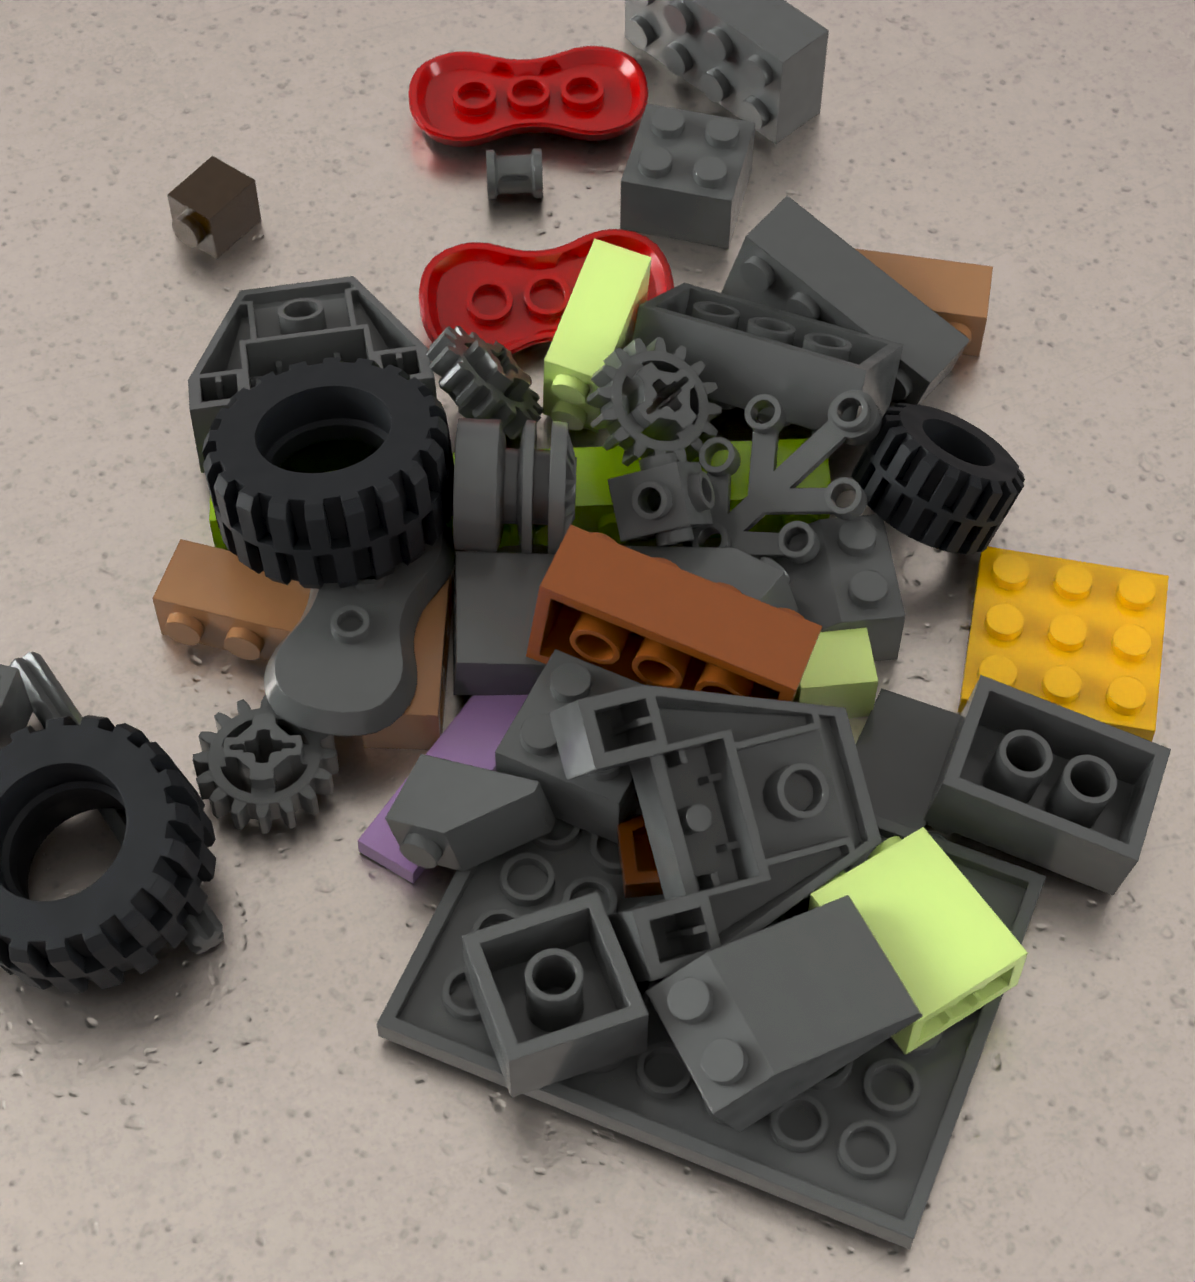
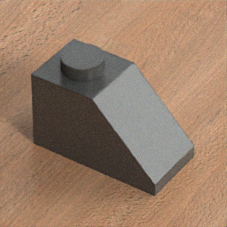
M421 754L385 817L400 846L401 853L409 861L424 868H435L436 865L462 872L551 832L556 823L555 816L539 781Z

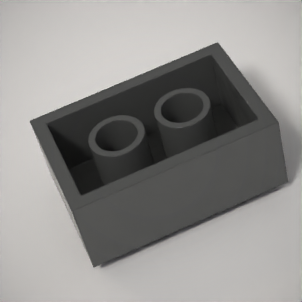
M981 675L960 715L924 820L1114 895L1139 860L1171 749Z

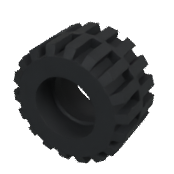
M898 403L886 410L880 432L867 444L851 475L864 490L867 496V506L890 526L927 546L965 555H972L976 552L981 553L986 550L1023 489V482L1025 481L1024 474L1019 469L1016 461L997 441L984 431L946 411L913 403Z

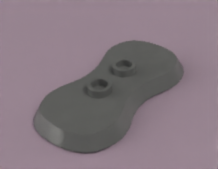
M446 527L433 546L424 545L425 551L420 558L408 566L403 562L394 566V571L391 575L375 580L374 576L358 579V585L340 588L338 583H325L322 589H310L308 603L300 621L275 649L265 669V694L269 705L278 716L293 725L313 732L336 736H362L377 733L391 726L403 715L411 704L417 687L418 674L414 652V637L419 618L430 600L446 583L455 565L456 551L454 550V539L448 527Z

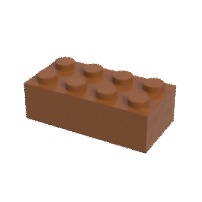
M570 524L539 587L526 657L547 664L556 649L643 685L793 702L823 626L806 620L794 610L776 608L744 595L732 585L721 582L714 583L680 569L675 563L667 559L650 557L618 544L614 539L603 533L588 532Z

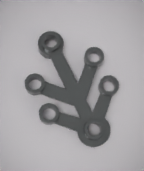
M849 390L838 395L829 407L828 421L777 469L779 432L786 423V412L779 401L772 395L760 394L753 397L747 403L744 413L746 422L753 429L748 496L730 511L731 476L737 472L740 466V454L726 438L714 437L707 440L700 448L699 462L707 472L714 489L715 504L710 509L713 524L692 529L694 540L683 543V547H704L705 541L711 535L720 534L722 540L718 548H737L755 558H788L791 562L797 564H804L814 559L820 549V540L816 532L805 522H790L779 533L751 532L749 530L765 515L834 514L841 520H853L864 512L867 505V496L858 482L852 478L841 477L835 479L827 488H796L843 443L861 446L872 441L880 432L883 422L882 413L873 398L860 390ZM853 405L862 407L860 416L854 421L846 422L842 420L844 411ZM768 407L775 408L774 416L770 421L763 424L757 423V415L761 410ZM720 450H727L729 455L726 462L721 466H711L713 455ZM847 490L856 492L855 500L850 506L845 508L836 506L839 494ZM802 533L808 535V543L805 548L800 551H790L789 544L794 536Z

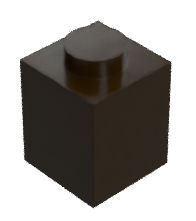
M211 156L167 195L173 221L172 228L175 235L185 245L192 248L197 247L216 259L261 220L255 179L214 156Z

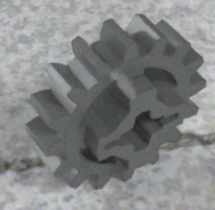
M448 326L429 346L430 349L426 352V356L433 361L429 367L433 372L441 376L438 382L440 388L449 394L458 406V412L465 418L501 419L505 434L510 439H515L517 435L519 437L522 436L526 420L538 422L542 418L540 415L544 412V408L537 403L540 397L529 388L532 384L531 377L522 371L512 358V353L499 342L495 341L494 344H489L483 341L475 332L468 335L461 326H456L455 329Z
M657 337L647 347L640 338L634 339L624 349L618 347L603 360L605 365L595 372L591 378L592 382L599 388L587 397V404L601 409V414L591 422L592 429L606 428L610 436L606 439L603 447L606 450H610L617 445L621 446L625 450L622 464L627 467L638 458L643 459L672 452L676 453L677 461L691 462L699 456L702 445L717 435L718 430L709 422L721 414L722 409L720 406L708 402L707 396L718 387L716 382L702 383L699 375L702 373L705 364L699 361L689 366L684 361L686 347L680 345L672 353H667L664 338ZM661 397L663 401L656 407V410L651 414H647V408L653 404L654 400Z
M264 695L261 707L251 710L249 704L242 699L237 701L239 715L231 719L220 712L214 715L218 732H200L198 737L202 752L193 754V764L202 800L209 799L212 813L217 819L231 811L234 827L238 830H242L250 819H256L259 822L262 834L269 833L272 827V820L282 818L283 822L291 829L296 827V811L303 809L314 816L319 812L316 794L332 796L334 792L332 774L339 772V762L333 735L309 731L287 722L274 712L268 703L266 695Z

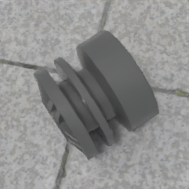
M458 418L453 488V539L455 551L497 552L501 543L504 524H517L522 553H532L534 525H548V554H556L570 524L572 525L573 520H575L577 457H575L569 436L568 422L552 421L550 450L537 449V421L526 420L522 431L519 449L507 448L505 431L501 419Z

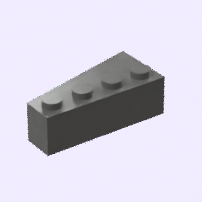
M786 196L745 236L721 292L904 344L891 401L896 404L913 403L920 405L950 373L970 339L789 196Z

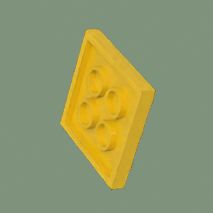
M988 546L986 550L980 553L958 712L962 713L978 679L983 675L1152 742L1156 731L1169 576Z

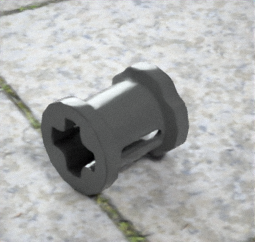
M541 148L533 149L531 154L497 155L495 150H486L488 200H496L499 194L532 193L534 198H543Z

